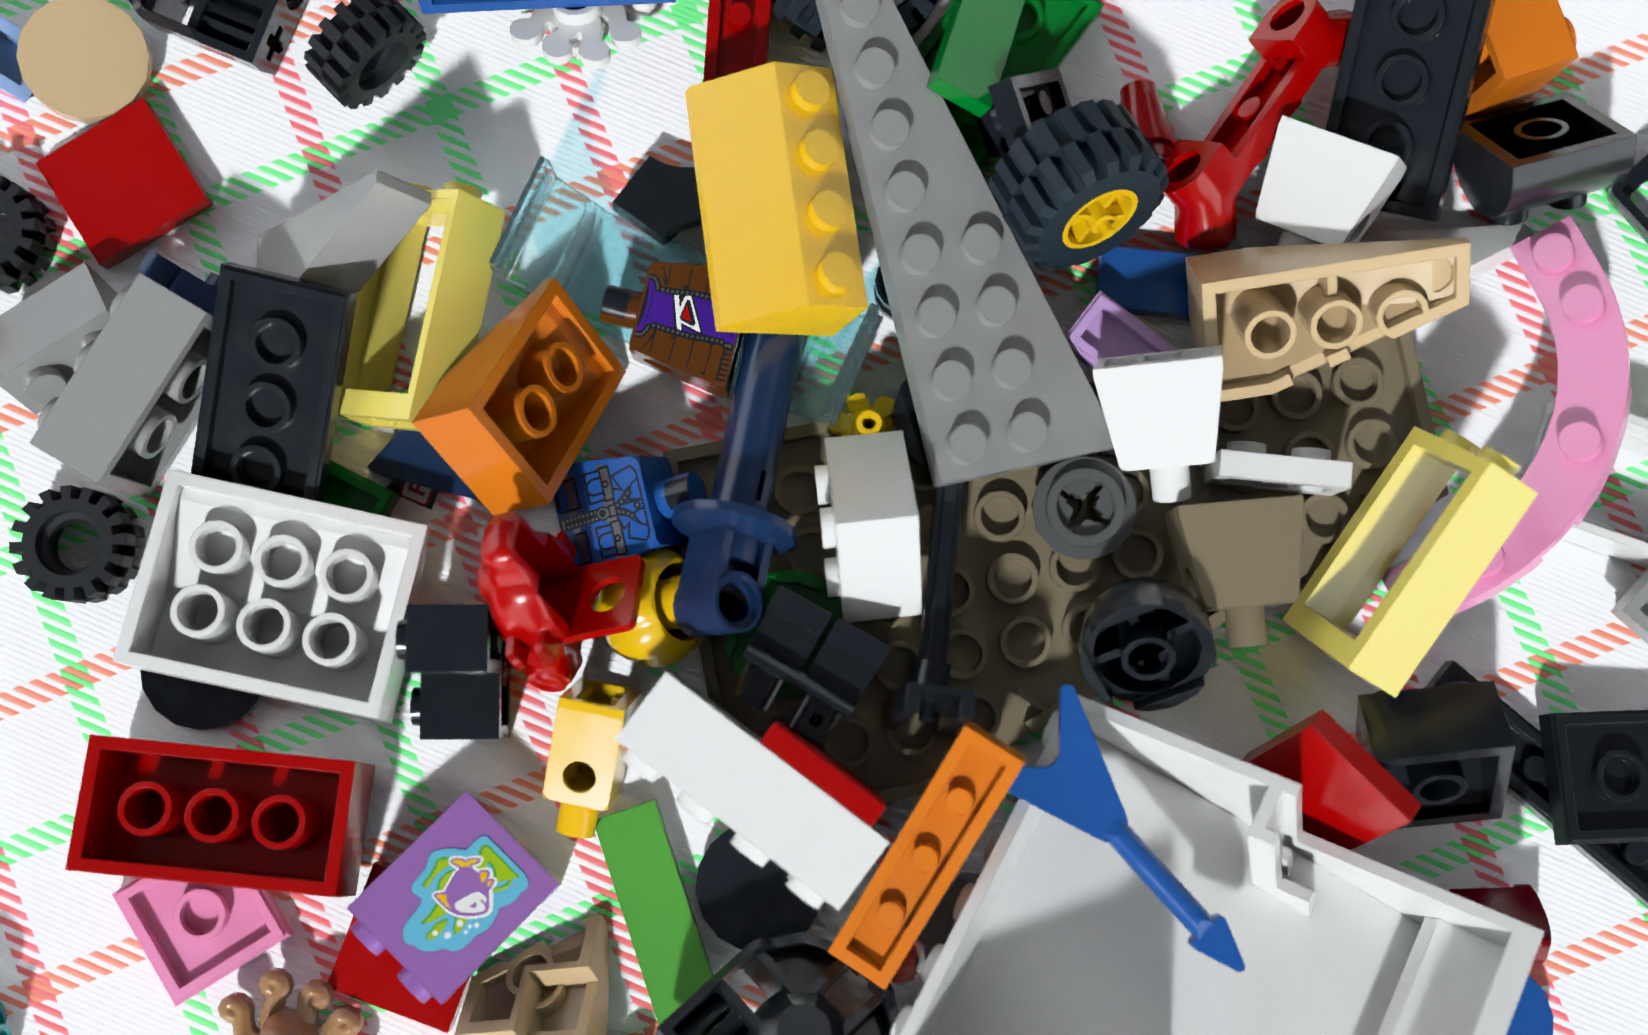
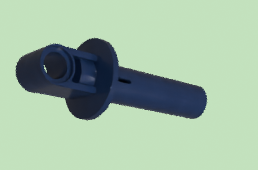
M747 333L711 497L684 501L674 507L671 519L672 524L679 532L689 537L679 586L673 600V612L679 627L691 637L702 638L740 633L752 629L757 624L762 613V598L771 555L784 554L795 547L797 538L795 528L781 517L768 512L805 335Z

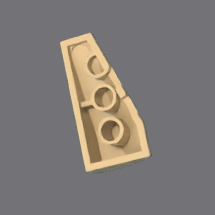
M1467 238L1265 246L1185 257L1189 318L1195 347L1222 345L1223 349L1220 402L1275 394L1294 385L1292 379L1326 363L1332 368L1351 359L1349 353L1385 336L1395 339L1469 305L1471 242Z

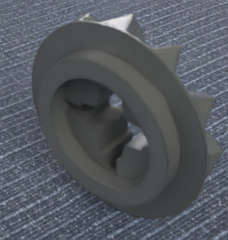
M1073 457L1053 466L1039 480L1031 503L1036 532L1049 544L1053 552L1076 560L1095 559L1116 550L1129 536L1136 518V499L1127 478L1112 464L1095 457ZM1097 486L1099 490L1094 496L1096 500L1093 503L1092 509L1099 514L1098 518L1105 522L1106 526L1099 521L1095 523L1092 520L1086 519L1079 525L1074 526L1071 531L1068 530L1067 527L1071 523L1069 518L1073 513V509L1066 503L1067 499L1061 496L1060 492L1067 497L1071 495L1074 498L1080 499Z

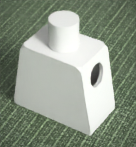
M1282 115L1275 135L1255 219L1270 228L1283 232L1277 246L1357 243L1403 177L1407 166L1397 155Z
M1222 345L1098 358L1093 368L1094 382L1119 467L1123 471L1149 469L1152 500L1155 502L1172 503L1191 498L1189 465L1215 462L1223 375Z

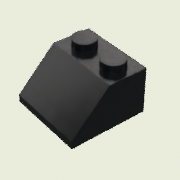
M1494 680L1472 683L1452 681L1436 687L1401 690L1396 698L1384 690L1373 694L1358 695L1356 741L1422 804L1413 820L1398 829L1502 818L1516 745Z

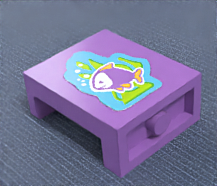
M465 791L347 907L357 919L350 927V930L373 954L379 956L387 949L404 966L396 976L419 1001L425 1004L433 996L442 1005L560 887V884Z

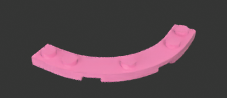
M1571 215L1510 246L1515 260L1541 303L1552 329L1558 362L1557 391L1554 410L1546 435L1534 460L1520 480L1537 492L1538 495L1454 615L1495 596L1529 574L1543 562L1542 557L1563 538L1574 524L1576 526L1580 524L1601 493L1610 475L1627 428L1632 396L1627 330L1615 293L1605 272ZM1410 559L1387 570L1382 578L1387 591L1390 590Z

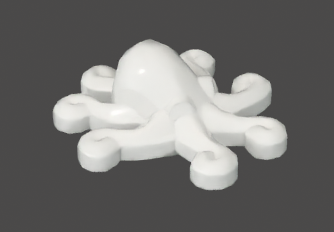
M657 3L634 4L631 7L637 12L649 13L657 6ZM623 5L514 10L516 13L522 14L533 13L529 19L521 18L515 20L510 25L512 41L519 47L527 48L538 45L549 29L550 34L542 42L543 55L549 63L557 66L566 64L572 57H579L586 67L593 69L606 67L611 60L610 47L602 41L606 24L609 25L611 42L616 48L624 50L634 49L642 41L640 25L627 20Z

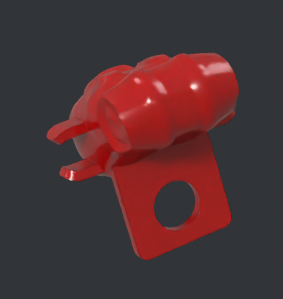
M519 514L496 515L487 523L482 536V560L477 574L479 590L482 597L489 603L494 628L498 630L501 639L506 642L505 655L507 659L519 671L525 668L527 682L532 686L546 692L563 691L573 681L582 665L581 646L584 640L628 632L636 627L646 564L639 555H632L578 567L575 562L576 545L563 529L555 538L549 532L533 530L526 519ZM614 583L625 585L624 595L616 606L607 611H595V599L605 587Z

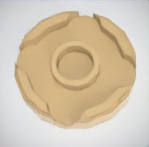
M52 0L32 13L19 34L16 58L22 80L44 107L64 119L89 124L102 122L143 97L150 86L153 60L145 35L126 11L108 0Z

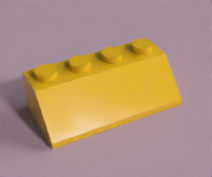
M773 61L690 86L685 92L716 332L834 336L868 308L832 68Z

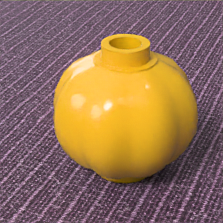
M663 548L640 556L646 566L636 627L628 632L605 636L614 652L627 660H634L646 667L664 668L675 665L687 657L691 651L699 647L706 638H695L687 635L676 622L673 612V600L679 586L685 555L677 553L671 548ZM614 583L605 587L599 593L596 611H607L616 606L624 595L625 585Z

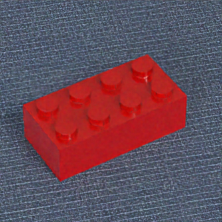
M90 734L65 870L334 898L356 896L376 765L351 760Z

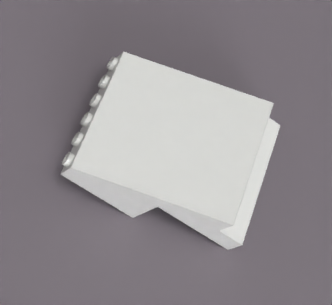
M1078 695L1127 815L1128 825L1211 916L1218 913L1225 917L1245 963V970L1237 972L1191 947L1188 944V938L1191 933L1108 842L1101 841L1013 795V801L1016 805L1006 825L998 824L987 840L983 858L987 862L976 884L968 883L956 901L953 911V919L956 923L945 945L938 943L932 949L922 971V981L925 984L914 1006L907 1005L902 1009L895 1020L890 1034L1506 1035L1545 931L1303 831L1301 784ZM1058 710L1054 711L1044 729L1042 745L1045 748L1036 766H1047L1057 756Z

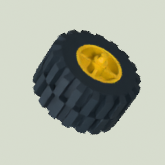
M1091 99L1081 101L1070 108L1069 106L1055 111L1053 115L1044 120L1041 119L1032 125L1029 131L1023 136H1019L1009 146L1010 150L999 159L995 166L997 172L991 176L989 188L1003 214L1002 217L1009 226L1027 260L1031 264L1035 263L1037 268L1048 269L1053 267L1054 270L1066 269L1072 265L1078 266L1111 251L1131 237L1153 215L1152 212L1161 204L1165 196L1163 192L1169 184V177L1166 174L1168 169L1128 110L1121 103L1116 105L1113 100L1102 99L1095 103Z

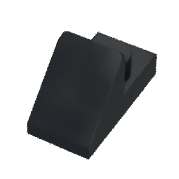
M1054 68L1013 76L988 86L993 102L992 107L981 118L976 116L990 156L998 157L1008 153L1010 150L1009 146L1019 136H1023L1029 131L1032 125L1041 119L1044 120L1053 115L1055 111L1066 106L1072 107L1060 69Z

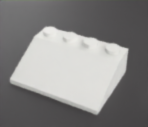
M168 469L112 662L148 672L392 724L405 673V660H399L396 653V628L399 620H406V605L418 603L430 527L415 522Z

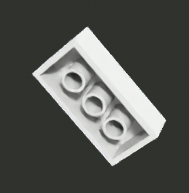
M665 672L615 737L617 742L627 748L621 759L635 772L652 783L663 776L682 791L675 799L676 802L701 822L709 825L713 818L716 817L736 832L731 840V844L754 863L764 867L768 860L771 859L789 873L787 875L789 880L786 886L807 904L819 910L826 901L839 911L890 843L885 832L875 824L871 827L760 743L762 738L679 674Z

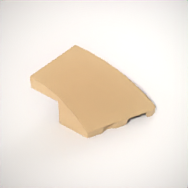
M601 914L592 915L584 919L586 929L553 946H549L544 941H541L523 950L513 960L505 963L500 962L472 976L454 1035H607L609 938L608 923Z

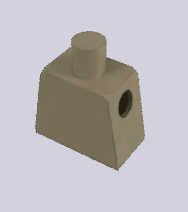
M1303 495L1180 505L1165 512V522L1184 589L1196 598L1206 612L1224 610L1229 649L1269 645L1265 607L1295 603L1299 598L1304 518Z

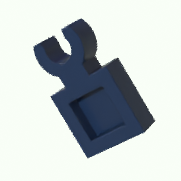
M150 249L136 271L213 316L219 275L211 271L207 279L203 281Z

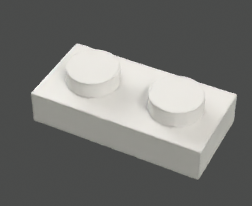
M1230 441L1227 442L1226 450L1221 449L1216 452L1215 462L1205 464L1204 484L1332 496L1351 489L1353 462L1331 460V451L1322 448H1292L1291 456L1266 454L1267 445L1264 443Z

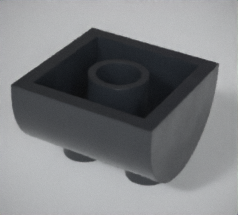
M1569 92L1465 119L1454 160V168L1464 195L1479 214L1489 218L1492 223L1497 225H1517L1528 219L1529 209L1548 204L1550 207L1560 210L1577 209L1587 203L1588 193L1614 187L1622 183L1633 167L1638 135Z

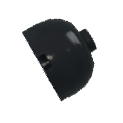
M1141 576L1121 580L1104 590L1084 616L1079 640V654L1085 681L1101 699L1112 704L1114 696L1123 701L1133 702L1134 710L1150 712L1175 707L1197 695L1205 686L1204 675L1210 670L1211 664L1215 667L1218 656L1210 620L1205 609L1189 591L1164 578Z

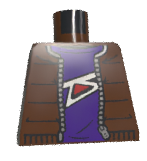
M653 262L648 268L643 292L610 284L607 286L601 305L600 321L633 329L629 350L635 361L718 397L729 399L745 333L716 332L707 265Z

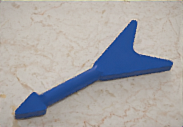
M1070 684L1061 685L1059 688L1057 756L1047 766L1024 765L1008 793L1101 841L1108 842L1191 933L1188 938V944L1191 947L1237 972H1243L1245 970V963L1225 917L1218 913L1211 916L1128 825L1127 815L1077 692Z

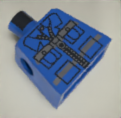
M638 455L573 463L553 499L560 530L563 529L575 543L577 548L575 562L578 567L632 555L642 556L663 548H671L676 551L684 547L688 537L679 532L672 524L671 519L674 507L684 501L707 498V492L702 478L695 471L673 476L671 463L666 457Z

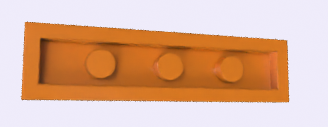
M968 721L828 952L885 990L1028 757L973 722Z

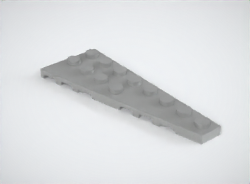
M815 0L933 487L948 486L1061 462L1073 457L1089 456L1113 450L1114 447L1102 407L1018 243L1002 217L1003 214L943 97L926 88L930 72L894 1Z

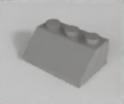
M139 273L133 283L124 287L114 298L110 308L111 317L96 340L86 344L77 355L74 362V374L60 396L50 400L42 409L37 420L38 430L29 443L96 484L150 499L198 424L213 316Z

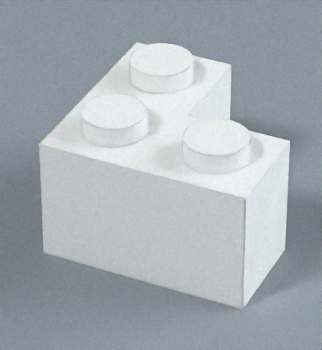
M903 430L824 438L827 464L814 466L818 505L831 504L829 508H819L823 549L836 548V557L824 558L827 596L841 597L843 620L846 622L922 615L919 515Z

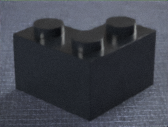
M489 604L406 605V620L398 621L395 645L398 659L405 660V673L421 674V686L413 688L410 699L412 725L420 726L419 740L510 738L511 662L505 655L506 642L501 639L498 630L493 626V616Z

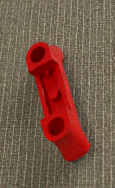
M1280 0L1261 20L1248 39L1261 57L1203 141L1180 139L1171 151V158L1164 161L1168 169L1166 174L1169 177V184L1163 193L1174 205V239L1182 247L1196 250L1221 249L1228 247L1236 239L1238 192L1255 167L1267 155L1268 148L1275 139L1282 115L1290 117L1297 111L1302 103V98L1323 68L1340 66L1352 11L1344 9L1326 11L1318 0Z

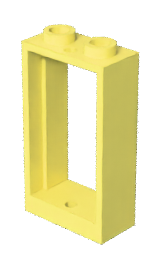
M444 182L443 189H432L424 185L410 183L431 193V205L358 292L338 417L370 427L419 431L412 424V421L442 377L477 345L506 211L482 200L483 192L480 189L461 182ZM444 227L408 393L390 392L426 228Z
M1414 426L1299 594L1298 601L1292 604L1282 620L1348 670L1396 698L1538 493L1515 478L1521 466L1488 446L1480 449L1468 439L1445 428L1440 437H1437ZM1456 470L1468 475L1357 637L1353 635L1347 628Z

